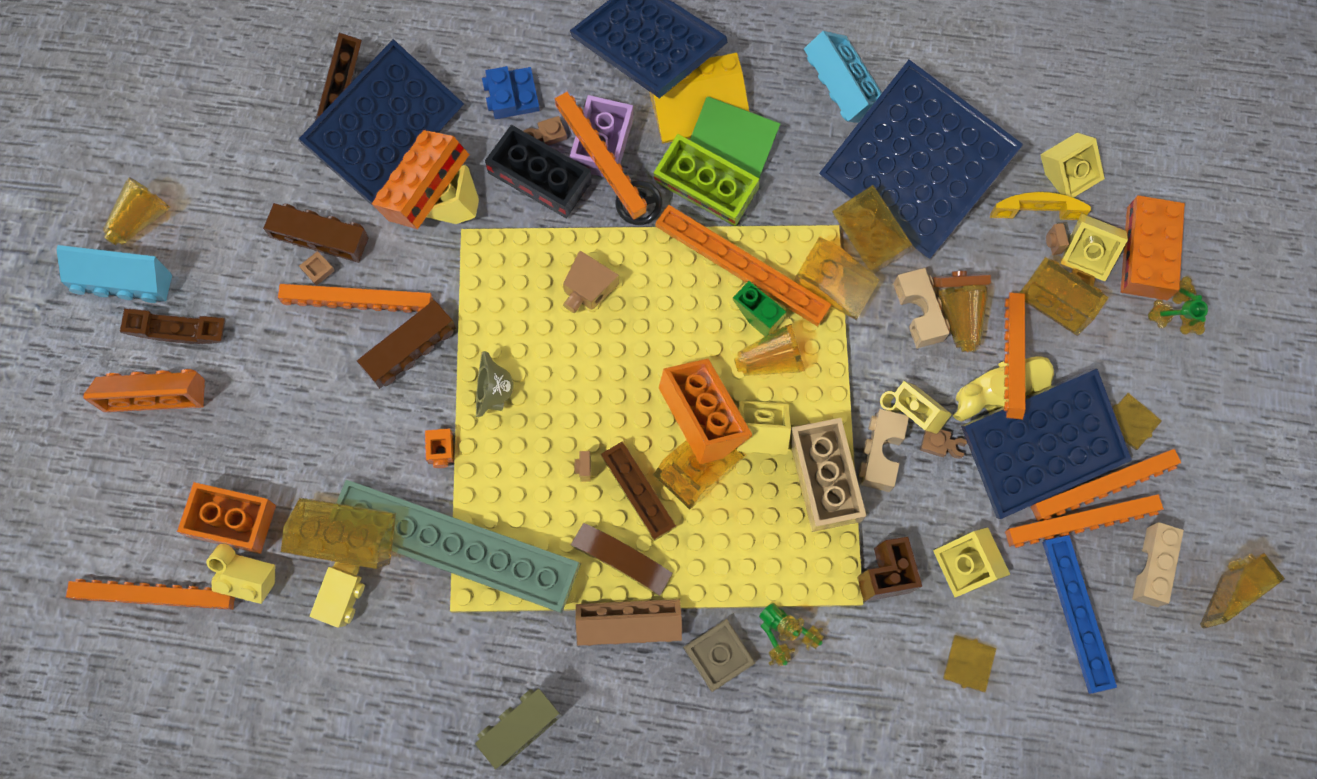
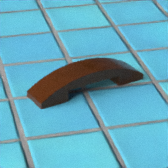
M124 308L120 333L175 343H222L225 318L199 316L198 319L156 315L146 310Z
M585 523L582 524L571 543L572 547L592 558L598 559L658 596L662 594L673 574L634 548Z

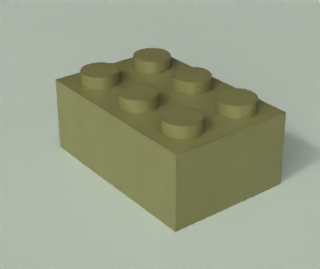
M539 688L536 691L533 689L527 691L520 698L522 703L515 709L509 707L498 717L501 721L494 727L488 725L477 735L479 740L475 745L495 770L504 768L562 717L561 713Z

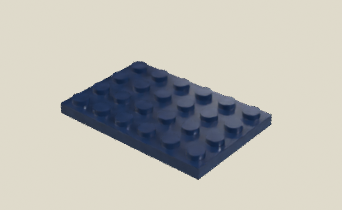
M608 0L570 30L571 36L658 98H661L728 43L726 35L671 0Z
M392 39L299 137L298 141L371 204L376 198L378 191L389 180L391 173L401 163L403 156L411 149L417 136L423 130L439 133L463 107L464 103Z
M1092 368L1026 397L1023 419L1006 418V411H1004L1003 407L961 425L997 519H1003L1132 461L1097 368Z

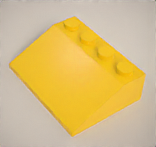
M737 53L707 59L661 98L649 92L662 144L673 142L677 134L687 139L691 138L707 96L749 112L743 72Z

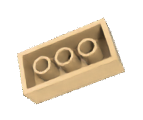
M837 418L792 427L789 441L811 531L815 532L862 522L866 517V512L842 419Z

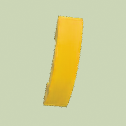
M1031 192L1015 195L998 202L991 211L990 218L1013 219L1019 210L1059 211L1060 220H1078L1081 214L1088 215L1091 207L1078 199L1066 195L1049 192Z

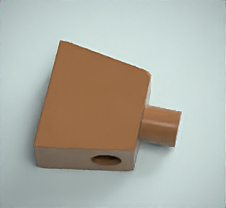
M579 251L563 283L564 292L569 295L563 306L572 313H575L581 304L591 310L594 309L618 286L619 275L587 254Z

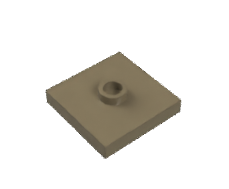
M727 619L683 647L711 693L755 664L752 656Z

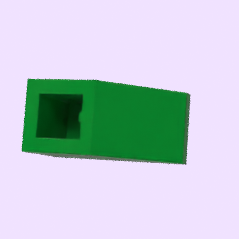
M750 281L733 297V301L748 323L766 338L784 320L786 311Z

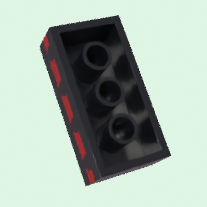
M512 124L485 160L488 174L566 219L592 183L591 170Z

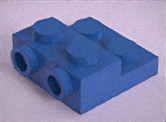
M508 66L485 70L486 77H482L484 91H489L490 97H486L488 111H493L495 119L540 111L531 67L508 71Z

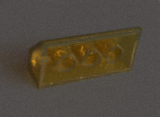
M299 498L284 525L281 552L373 569L389 565L391 560L396 513Z

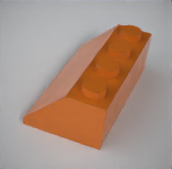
M709 359L663 369L659 390L699 464L723 459L751 438L752 433Z
M192 369L181 370V373H171L164 370L156 371V374L132 372L131 375L124 376L118 373H107L104 377H95L85 391L83 399L102 412L204 407L205 379Z

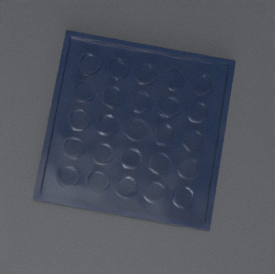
M908 59L819 174L930 260L1023 147V144Z

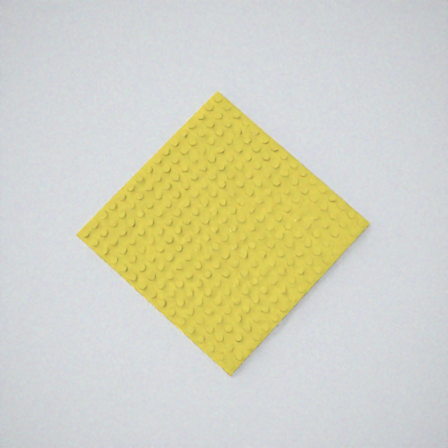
M839 225L706 227L832 304L817 327L773 300L786 311L783 322L768 338L748 323L733 301V297L746 282L657 227L461 229L453 518L581 563L563 611H576V604L680 599L681 609L766 608L772 603H775L777 607L863 605V597L857 579L861 575L858 523L815 532L811 531L790 441L788 455L746 454L737 451L736 448L723 459L699 464L659 390L664 368L709 359L737 409L739 400L788 404L791 428L841 418L855 469ZM579 251H582L619 275V284L594 309L591 310L581 304L578 310L572 313L563 306L569 297L564 292L563 283ZM483 351H486L498 366L507 370L511 375L513 392L510 398L504 402L502 411L488 409L483 416L476 417L478 373L481 354ZM622 441L676 525L674 530L656 541L652 539L601 457L603 452ZM579 451H590L591 482H580L579 474H575V459H579ZM582 524H588L616 538L672 572L673 574L660 596L637 584L633 579L572 547L571 543ZM451 573V613L554 611Z

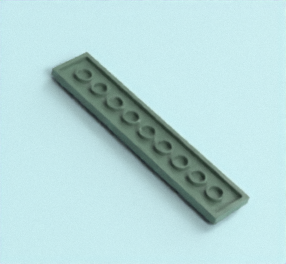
M349 480L345 481L326 525L329 529L559 613H563L581 563Z

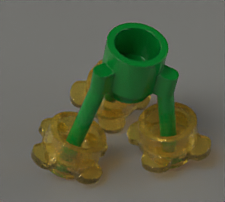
M1183 277L1180 281L1179 291L1172 299L1176 304L1185 302L1182 309L1173 310L1169 304H1163L1162 300L1154 301L1153 309L1148 313V319L1157 323L1159 328H1165L1174 316L1180 315L1182 320L1180 332L1182 334L1196 333L1201 335L1205 332V316L1208 312V306L1202 301L1201 295H1196V290L1191 284V278Z
M775 603L768 605L759 615V618L764 622L760 627L766 632L774 647L769 652L772 659L768 663L769 666L776 663L778 667L787 665L792 660V653L796 651L795 648L789 649L787 644L779 645L771 631L772 629L780 633V641H785L786 639L794 641L801 633L805 636L801 642L806 645L808 651L811 647L816 649L823 644V628L820 627L818 629L813 625L807 630L803 627L805 621L802 618L796 620L793 616H788Z

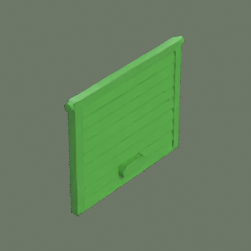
M707 96L690 141L760 178L781 124Z

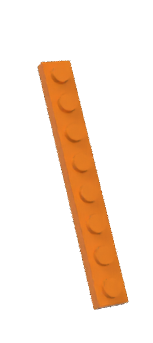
M670 205L666 207L655 223V227L744 282L750 281L767 296L817 327L832 305Z

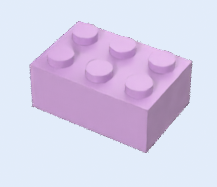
M588 95L583 115L590 120L591 127L598 131L600 140H604L607 150L613 153L616 163L621 164L633 122V105ZM576 136L570 158L589 168L591 174L604 177Z

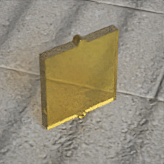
M1129 393L1118 404L1112 406L1125 442L1135 450H1138L1146 439L1152 437V432L1162 422V420Z
M954 635L943 679L959 684L961 688L968 687L985 693L996 648L979 643L977 639L970 640Z

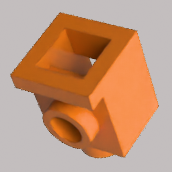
M451 429L425 430L426 461L428 464H433V468H447L448 463H454V435ZM445 448V453L437 454V450Z

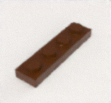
M623 441L601 454L602 459L652 539L656 541L676 528L675 523Z

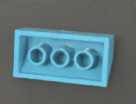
M822 31L804 48L808 55L807 60L816 68L819 73V80L827 86L830 91V98L838 104L841 109V116L848 122L859 123L882 92L847 36Z
M62 245L57 246L60 279L72 293L84 295L85 292L105 298L109 297V295H114L124 300L140 298L149 303L166 301L172 274L155 256Z

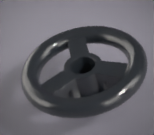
M631 181L633 187L645 188L653 194L648 196L645 190L638 188L639 196L641 199H645L647 205L655 203L653 212L644 218L638 217L633 220L625 212L618 196H616L615 200L616 210L620 217L630 224H648L660 214L663 204L662 196L659 190L647 181Z

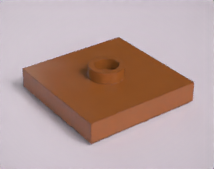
M952 271V276L932 277L934 287L941 288L990 285L991 275H967V271Z

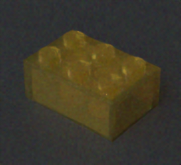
M874 185L832 211L834 218L871 275L913 250L910 240Z
M1046 257L1030 275L1019 292L1025 294V302L1076 336L1096 318L1109 298L1099 288L1090 286L1082 281L1081 277L1077 274L1068 272L1058 262Z

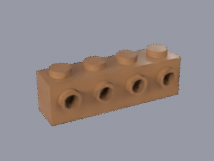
M680 599L576 604L577 646L682 641Z

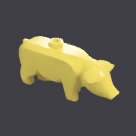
M1035 356L1025 359V396L1033 395L1051 387L1054 369L1049 358ZM1004 361L999 363V368L983 374L959 390L956 395L958 410L953 414L956 420L960 422L965 421L978 414L983 408H986L991 413L1004 407V402H1006L1004 390L1007 389V387H1004V378L1007 377V375H1004V367L1007 366V363H1004Z

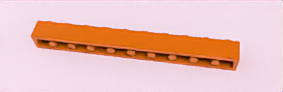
M568 92L554 98L555 106L633 220L645 214L647 206L645 199H641L638 189L632 186L629 176L625 175L622 166L616 163L613 153L607 150L604 140H600L598 131L591 127L590 120L585 118L582 108L576 105L575 98L572 95L570 96Z
M280 284L278 299L284 305L328 306L329 308L343 307L345 309L358 308L360 310L368 308L375 311L384 309L391 312L401 310L406 313H411L412 311L419 312L433 301L431 293L293 284Z
M1009 292V296L1005 298L1004 307H1007L1004 318H1007L1004 324V329H1007L1004 334V340H1007L1004 345V352H1007L1004 356V363H1007V366L1004 367V375H1007L1004 378V387H1007L1004 390V399H1006L1004 411H1006V418L1023 419L1025 413V294Z
M1172 449L1031 506V509L1037 521L1052 519L1054 514L1060 516L1067 513L1066 510L1069 508L1075 510L1080 508L1082 503L1088 505L1094 502V499L1097 497L1103 499L1108 496L1107 493H1118L1122 491V487H1133L1137 481L1143 483L1149 480V477L1152 475L1158 477L1164 474L1163 471L1168 470V472L1177 469V465L1181 461L1175 449Z
M1159 494L1010 528L1005 531L1009 547L1015 546V548L1025 546L1024 543L1028 542L1032 545L1039 543L1041 539H1054V536L1058 535L1060 537L1068 536L1071 532L1079 534L1085 532L1084 529L1088 528L1092 531L1099 529L1101 525L1109 527L1115 525L1114 522L1118 521L1122 524L1129 522L1131 518L1135 520L1143 519L1144 515L1148 514L1149 517L1156 516L1164 508Z
M84 579L69 581L66 598L72 600L233 610L235 597L214 592L211 587L199 590V587L188 586V589H184L180 585H172V588H168L164 584H156V587H152L148 583H140V586H137L132 582H124V585H121L116 581H108L106 584L100 580H92L90 583Z

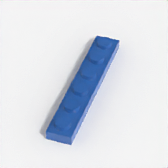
M1070 535L1045 540L1042 542L1088 693L1092 694L1117 688Z

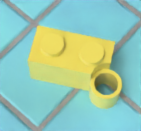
M903 381L896 392L887 391L880 398V404L883 409L895 413L903 412L924 430L935 434L941 430L952 415L919 387ZM895 397L896 403L891 407V401Z
M219 544L206 561L209 569L216 572L211 579L212 591L262 604L275 584L274 564L236 555L234 549L227 544Z
M340 556L334 566L328 567L309 617L337 628L346 626L347 623L349 624L355 614L354 603L356 598L359 599L365 587V584L360 583L362 577L357 576L360 569L359 563Z

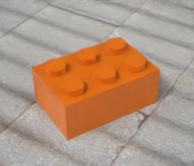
M193 482L177 532L188 538L214 544H227L232 548L261 554L276 505L266 498Z

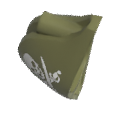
M483 351L481 354L478 373L476 417L483 416L488 409L502 411L504 402L510 398L513 392L511 375L507 370L498 366L486 351Z

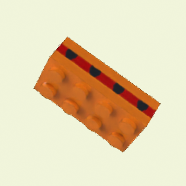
M423 130L417 136L411 149L403 156V160L396 170L391 173L384 187L378 191L376 198L371 204L388 221L418 229L470 154L454 136Z
M1137 195L1129 204L1125 226L1128 241L1124 246L1120 293L1168 301L1179 291L1185 203Z

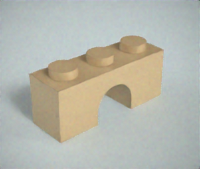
M925 268L898 275L893 285L900 304L914 303L920 306L923 311V316L913 319L909 326L916 349L944 342L949 335L950 326L948 320L943 318L941 301L939 297L935 296L933 291L934 283L932 277L927 274Z
M879 409L875 416H871L868 430H872L870 439H866L863 453L867 454L866 462L861 463L858 477H862V486L890 492L895 487L899 463L890 461L883 455L882 445L888 443L900 445L904 441L909 419L907 415Z
M1160 522L1147 528L1142 552L1148 553V559L1143 572L1137 575L1132 600L1154 607L1169 604L1183 529Z

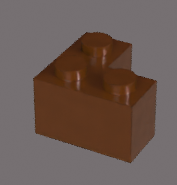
M909 537L885 540L876 546L874 552L879 568L869 569L857 577L864 602L910 594L923 587Z

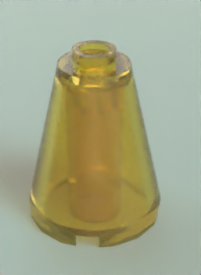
M130 177L125 181L102 229L106 233L104 238L114 245L118 243L124 245L165 214L170 207L160 197L148 191V188Z
M968 285L958 289L952 287L940 290L939 299L945 317L949 322L950 332L956 348H961V352L976 351V347L981 346L988 288L985 285Z
M792 324L785 325L738 351V357L734 358L737 371L743 372L744 376L800 373L805 371Z

